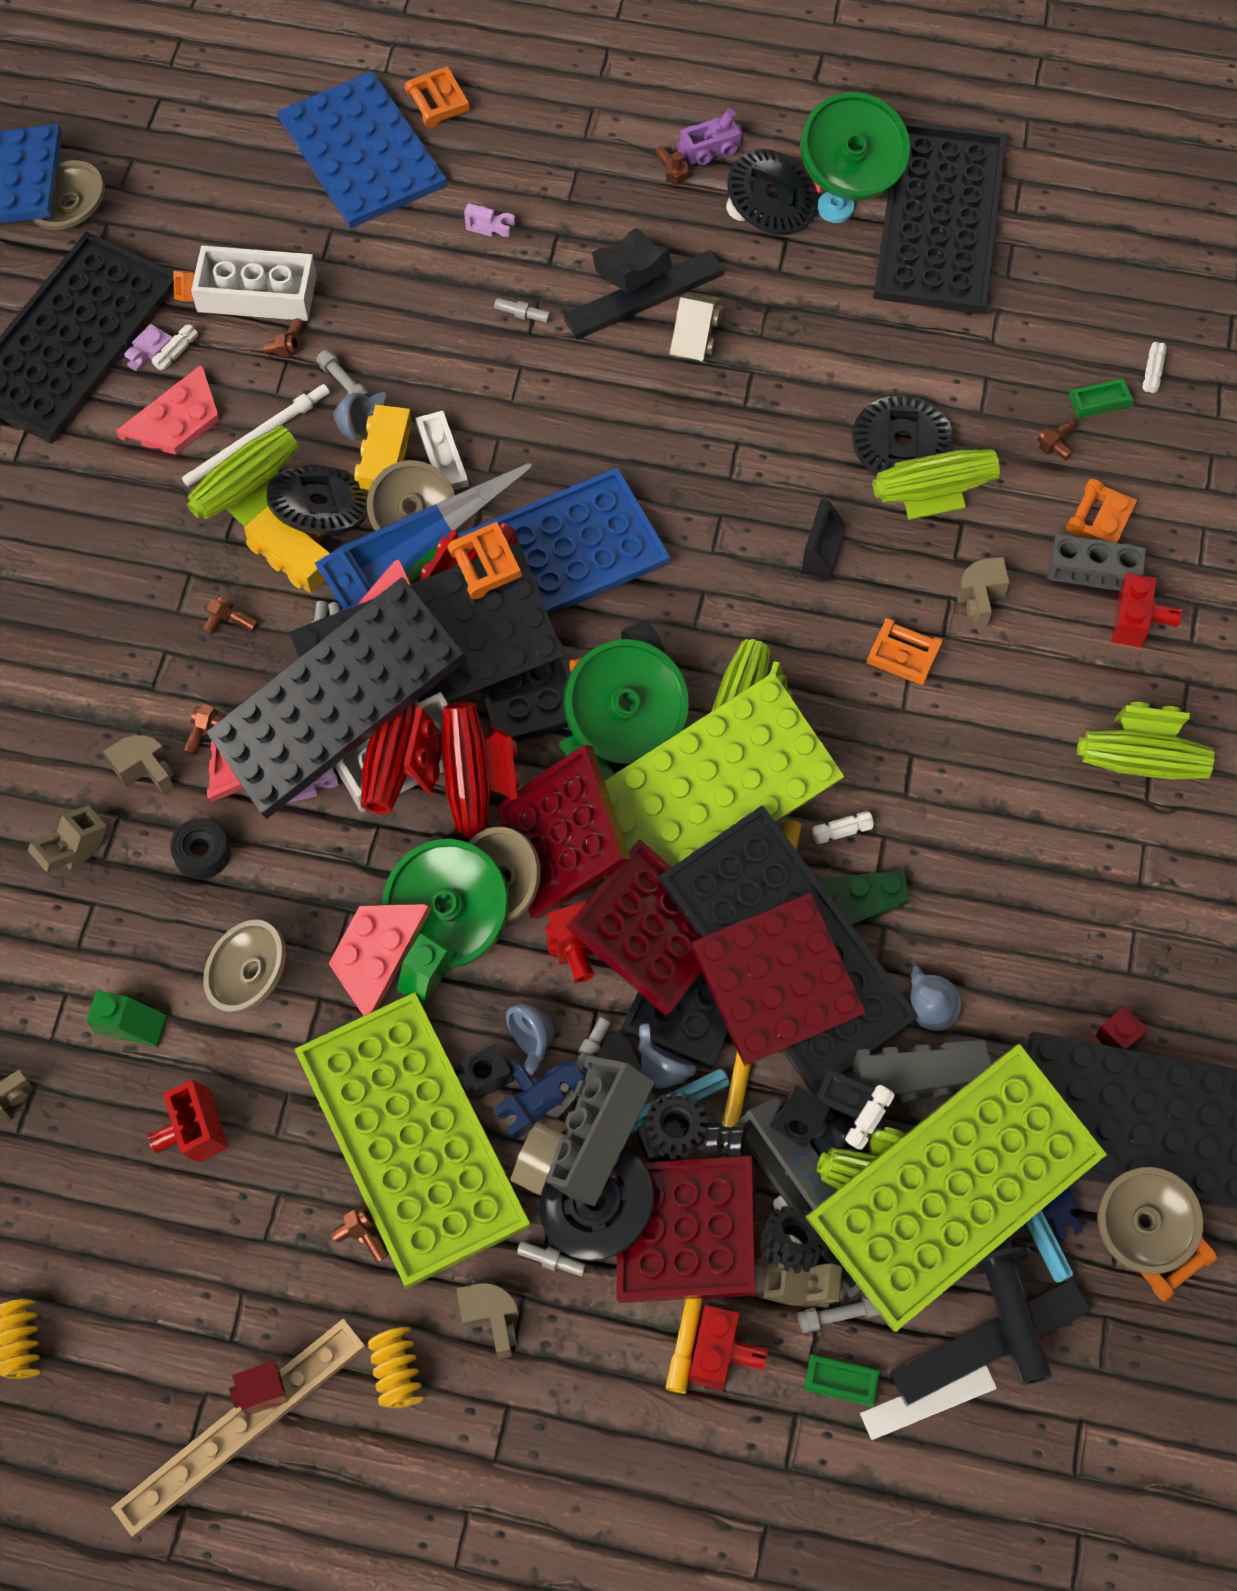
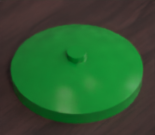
M846 92L823 100L813 109L801 133L800 153L808 174L822 189L839 198L861 201L886 193L898 182L909 160L910 140L904 122L891 106L872 95Z
M620 639L597 646L578 661L566 683L564 711L572 734L581 746L584 744L593 746L596 757L608 763L630 765L681 732L687 719L688 692L681 672L664 652L642 641Z
M439 839L424 843L402 857L388 877L383 892L382 905L424 904L432 909L419 934H432L457 950L458 954L449 969H454L477 961L497 943L508 920L510 895L503 872L487 853L464 841Z

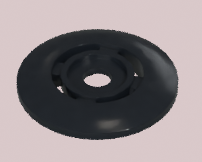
M757 149L740 156L730 169L727 180L729 197L737 212L754 227L771 234L788 235L801 231L814 218L818 208L816 186L804 167L793 158L778 151ZM754 176L755 180L753 181L750 190H748L750 177ZM768 186L775 187L779 191L780 197L777 199L769 197L765 188ZM794 195L796 199L795 208L790 206L793 202Z
M895 395L878 399L863 409L853 426L852 444L860 462L869 471L877 475L879 472L894 467V464L898 462L951 452L953 450L954 435L948 419L936 406L917 397ZM898 433H906L911 437V442L908 445H899L895 442L894 436Z
M319 465L293 467L277 474L267 487V505L273 515L287 526L302 532L318 535L344 533L358 527L368 516V491L361 489L359 482L355 481L353 476L335 468ZM320 496L325 498L327 502L325 504H315L310 501V498Z
M623 1148L617 1164L612 1169V1172L622 1178L625 1185L619 1186L609 1176L603 1191L606 1202L600 1210H590L586 1203L573 1200L550 1184L541 1194L540 1217L543 1229L550 1241L566 1255L583 1261H602L623 1253L644 1233L653 1214L655 1190L648 1169L631 1151ZM573 1216L584 1227L592 1228V1232H583L574 1228L569 1220Z

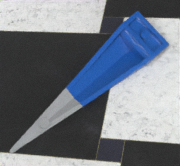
M527 463L346 543L314 563L342 609L346 610L354 607L363 599L394 561L399 559L405 572L434 548L444 536L447 537L451 530L458 528L530 469L532 464Z

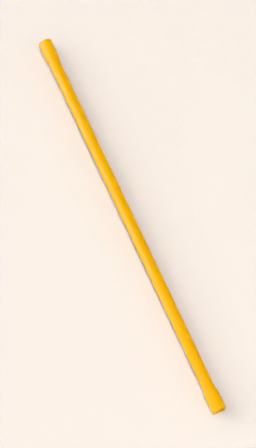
M784 820L782 832L797 851L802 825L795 820ZM738 1051L722 1124L726 1127H732L740 1121L751 1064L744 1067ZM720 1154L718 1157L715 1156V1158L729 1157L728 1154ZM703 1299L685 1300L675 1353L671 1358L666 1390L685 1394L687 1391L692 1366V1353Z

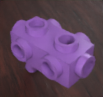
M728 108L723 117L714 118L680 130V142L677 143L678 152L682 153L683 159L687 158L690 165L697 162L699 165H705L713 157L722 154L724 157L734 155L737 149H740V140H743L742 129L733 120L736 112Z

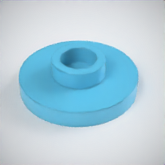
M826 192L819 198L817 210L824 220L840 223L852 216L854 201L839 198Z

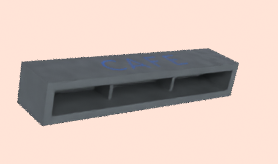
M776 1097L748 1110L737 1124L745 1125L746 1146L788 1207L792 1209L793 1206H797L800 1213H803L804 1209L811 1212L838 1189L821 1180V1175L817 1172V1164L820 1157L810 1143L802 1148L769 1126L780 1104L779 1099ZM826 1245L822 1256L828 1264L832 1263L842 1266V1285L851 1298L862 1293L863 1291Z

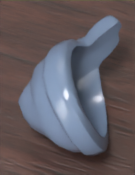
M380 392L372 397H367L362 393H351L343 398L333 411V418L340 432L350 440L359 441L363 439L367 434L368 416H372L375 404H384L387 394Z
M914 966L910 974L912 989L909 1004L919 1016L915 1020L921 1027L931 1031H942L951 1027L958 1019L961 1011L959 992L947 979L937 975H924L918 966Z
M514 1004L506 1012L507 1026L517 1045L528 1055L524 1064L525 1070L529 1074H534L540 1062L544 1060L545 1051L554 1038V1020L550 1015L533 1006Z
M640 1024L639 1037L641 1041L638 1051L642 1055L641 1073L655 1082L653 1087L661 1089L682 1084L689 1077L694 1076L696 1072L694 1064L654 1045L649 1024Z

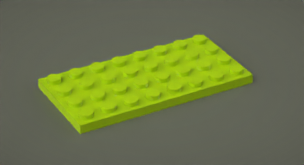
M772 672L605 780V784L627 850L629 851L641 839L673 867L763 805L773 820L778 822L843 780L844 775L775 673Z
M415 992L294 1049L405 1289L531 1227Z
M1017 1044L805 1217L892 1331L897 1332L1107 1154L1022 1046Z

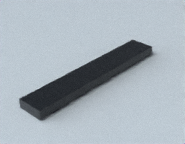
M708 250L672 266L671 270L640 286L635 291L627 294L619 289L564 314V321L578 340L724 275V268L713 252Z
M1073 1279L1028 1302L1040 1338L1091 1311ZM998 1317L890 1372L889 1375L906 1407L1010 1354L1000 1318Z

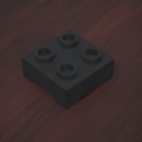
M638 228L630 231L618 244L609 248H599L592 252L595 271L627 294L672 269L669 249L652 243Z

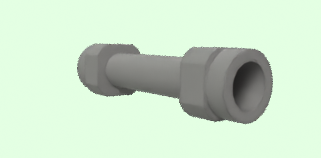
M324 350L317 356L316 361L325 373H331L348 391V394L362 393L367 397H371L362 383L356 384L339 366L338 358L334 353Z
M862 1296L860 1302L816 1312L814 1307L797 1312L802 1333L819 1331L820 1325L865 1315L866 1319H870L880 1315L866 1296Z

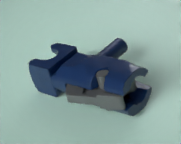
M516 1059L509 1063L508 1067L523 1091L515 1097L511 1095L494 1108V1112L500 1119L516 1115V1121L509 1126L508 1133L513 1139H519L534 1127L533 1124L546 1115L556 1119L561 1118L579 1098L575 1094L578 1081H584L585 1078L572 1059L548 1069L546 1075L537 1081L536 1078L531 1079L520 1061Z

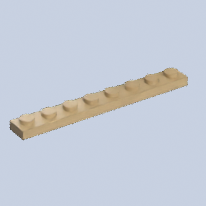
M344 1319L339 1321L280 1369L288 1402L249 1416L241 1410V1407L236 1409L234 1407L111 1507L131 1537L135 1539L366 1349L365 1345Z

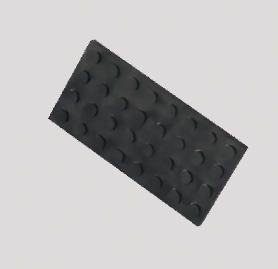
M903 121L909 135L910 155L902 176L888 192L873 299L985 314L1006 134Z
M86 231L0 335V419L52 444L174 290L173 271Z
M519 542L509 547L521 570L522 577L488 591L486 595L479 599H471L467 591L468 584L459 566L410 584V587L468 658L466 662L420 697L418 703L441 692L448 704L565 658ZM480 559L471 560L478 578L486 577L487 573ZM372 600L290 631L289 635L298 658L303 656Z
M401 577L209 729L207 734L259 812L268 819L373 736L375 732H378L384 724L393 720L466 662L468 658L406 580Z
M763 805L657 878L699 938L811 893L866 1012L861 1017L782 1050L813 1094L821 1088L828 1069L839 1074L843 1073L853 1065L857 1050L869 1049V1052L873 1051L919 1017Z
M1038 1032L1029 1034L1027 1054L1107 1154L1079 1179L1109 1185L1116 1177L1129 1170L1142 1167L1160 1168L1177 1175L1186 1182L1195 1193L1199 1202L1237 1209V1071Z

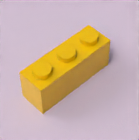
M375 404L373 416H368L366 425L368 437L367 440H362L360 450L362 461L361 464H356L354 474L355 481L359 482V487L366 489L368 493L373 481L380 472L394 463L404 461L412 429L410 409Z
M268 506L244 526L247 546L255 554L261 553L265 556L273 569L276 571L282 570L286 573L294 586L299 589L303 587L311 594L325 582L314 562L326 556L329 552L304 532L291 528L278 520Z

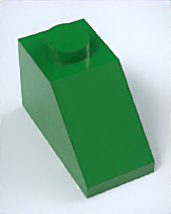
M420 933L403 961L397 990L405 996L415 992L422 1007H425L458 954V951L432 934Z
M97 990L86 1021L95 1034L158 1047L168 1017L130 997Z

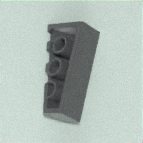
M985 1040L944 1043L939 1047L940 1050H933V1047L928 1044L916 1045L906 1053H900L897 1047L883 1048V1052L877 1055H870L869 1049L857 1050L851 1074L853 1080L874 1089L878 1085L890 1089L894 1093V1098L890 1104L901 1102L903 1106H909L921 1102V1099L934 1097L938 1101L951 1098L988 1068L991 1062Z
M587 1055L583 1065L588 1069L585 1080L578 1081L575 1094L579 1096L575 1111L568 1112L565 1121L568 1133L566 1138L558 1143L546 1182L573 1200L595 1206L598 1198L604 1191V1186L610 1173L619 1160V1155L634 1129V1124L644 1104L647 1102L655 1082L628 1063Z

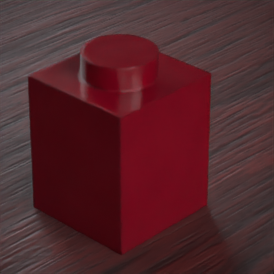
M1124 1006L1100 1026L1095 1036L1102 1045L1132 1050L1142 1041L1148 1032V1028Z
M275 1361L232 1375L235 1386L229 1387L233 1405L235 1409L241 1407V1410L247 1416L288 1402L280 1369Z

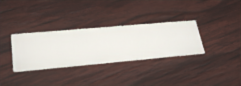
M987 1366L908 1407H906L900 1396L861 1412L860 1415L871 1440L997 1388Z

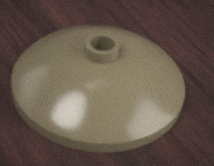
M79 160L59 163L52 215L50 218L33 219L32 221L45 229L62 230L72 228L87 220L99 207L105 192V183L98 169L90 163Z
M415 460L397 462L385 468L373 481L367 497L368 517L373 529L376 531L453 497L455 493L446 476L434 466ZM408 501H413L416 504L414 512H408L405 509V504Z
M507 827L485 829L475 835L468 843L487 853L503 872L510 895V909L507 922H510L521 916L529 908L537 894L541 873L539 858L530 840L519 831Z
M248 920L232 927L218 940L207 959L203 976L205 994L214 1007L229 1014L244 1013L261 1004L273 992L280 981L286 960L285 942L279 930L263 920Z
M1142 1167L1121 1174L1108 1185L1098 1205L1097 1224L1100 1237L1106 1249L1119 1263L1137 1272L1159 1274L1180 1267L1194 1254L1202 1237L1203 1214L1195 1193L1181 1178L1164 1169ZM1142 1214L1149 1218V1225L1146 1228L1142 1227L1139 1223V1218Z

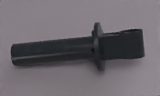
M1008 1237L970 1269L967 1274H986L1021 1385H1030L1047 1380L1052 1377L1016 1267V1265H1020L1031 1254L1028 1247H1012Z

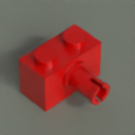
M1126 573L1118 593L1112 643L1141 648L1149 632L1151 622L1172 625L1174 627L1179 626L1182 608L1155 604L1156 578Z
M585 901L549 912V925L544 926L547 937L545 942L550 956L556 955L559 965L569 963L575 983L589 981L595 975L588 960V957L595 955V953L566 928L568 923L586 903Z
M190 1079L163 1093L171 1124L147 1135L149 1141L154 1140L149 1142V1145L156 1154L178 1143L182 1155L200 1163L229 1148L209 1088Z
M704 1306L689 1377L690 1384L723 1391L728 1366H732L733 1363L764 1371L768 1348L737 1342L738 1338H734L739 1313Z

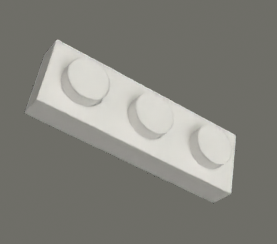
M439 411L415 418L430 465L446 476L453 490L468 487V479L444 412Z

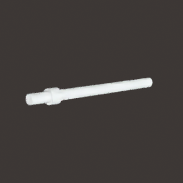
M322 384L307 395H300L293 400L294 403L184 475L182 477L183 482L187 487H190L250 440L283 425L300 413L305 414L313 408V404L330 394L329 389L325 384Z

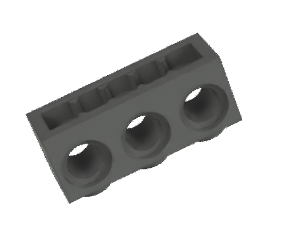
M1056 534L1050 549L1047 580L1119 591L1126 573L1143 576L1146 548L1130 543L1119 544L1106 542L1103 539L1080 538L1072 534Z

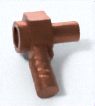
M659 146L655 150V154L666 167V180L674 185L682 184L687 180L688 165L687 162L683 161L682 153L674 152L671 157L664 146Z
M298 318L294 319L287 333L276 335L275 341L264 343V353H278L280 358L295 355L300 348L298 336L304 325L303 321Z
M1069 419L1056 429L1046 428L1037 439V442L1040 443L1038 448L1046 455L1055 452L1065 461L1068 460L1073 451L1062 442L1065 440L1066 435L1077 428L1076 422L1073 419Z
M218 595L216 600L212 598L206 608L211 612V615L203 628L214 634L221 620L224 619L229 623L236 622L252 632L258 622L242 612L233 611L234 604Z
M203 704L201 707L196 706L191 715V723L195 724V727L189 735L183 750L184 752L195 755L202 737L206 736L207 731L223 719V717L217 716L218 711L215 707Z
M358 1207L344 1215L345 1223L331 1231V1235L337 1243L351 1235L356 1240L359 1239L361 1243H365L376 1262L388 1256L377 1235L372 1232L371 1227L375 1225L370 1211L365 1207L362 1209Z

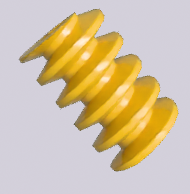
M18 1299L0 1304L1 1377L20 1379L40 1374L39 1369L30 1368L29 1365L40 1359L39 1355L29 1354L30 1349L39 1345L38 1341L28 1339L29 1335L38 1332V1327L27 1325L28 1321L37 1318V1313L26 1311V1308L36 1304L34 1300Z
M409 1327L386 1330L368 1341V1348L371 1351H375L371 1355V1363L378 1365L373 1369V1376L381 1379L376 1383V1391L384 1393L378 1398V1404L381 1407H408L424 1399V1397L413 1396L412 1393L422 1386L421 1383L410 1382V1378L417 1375L419 1370L408 1368L407 1364L416 1360V1355L405 1354V1350L414 1345L413 1341L402 1340L403 1336L411 1332Z

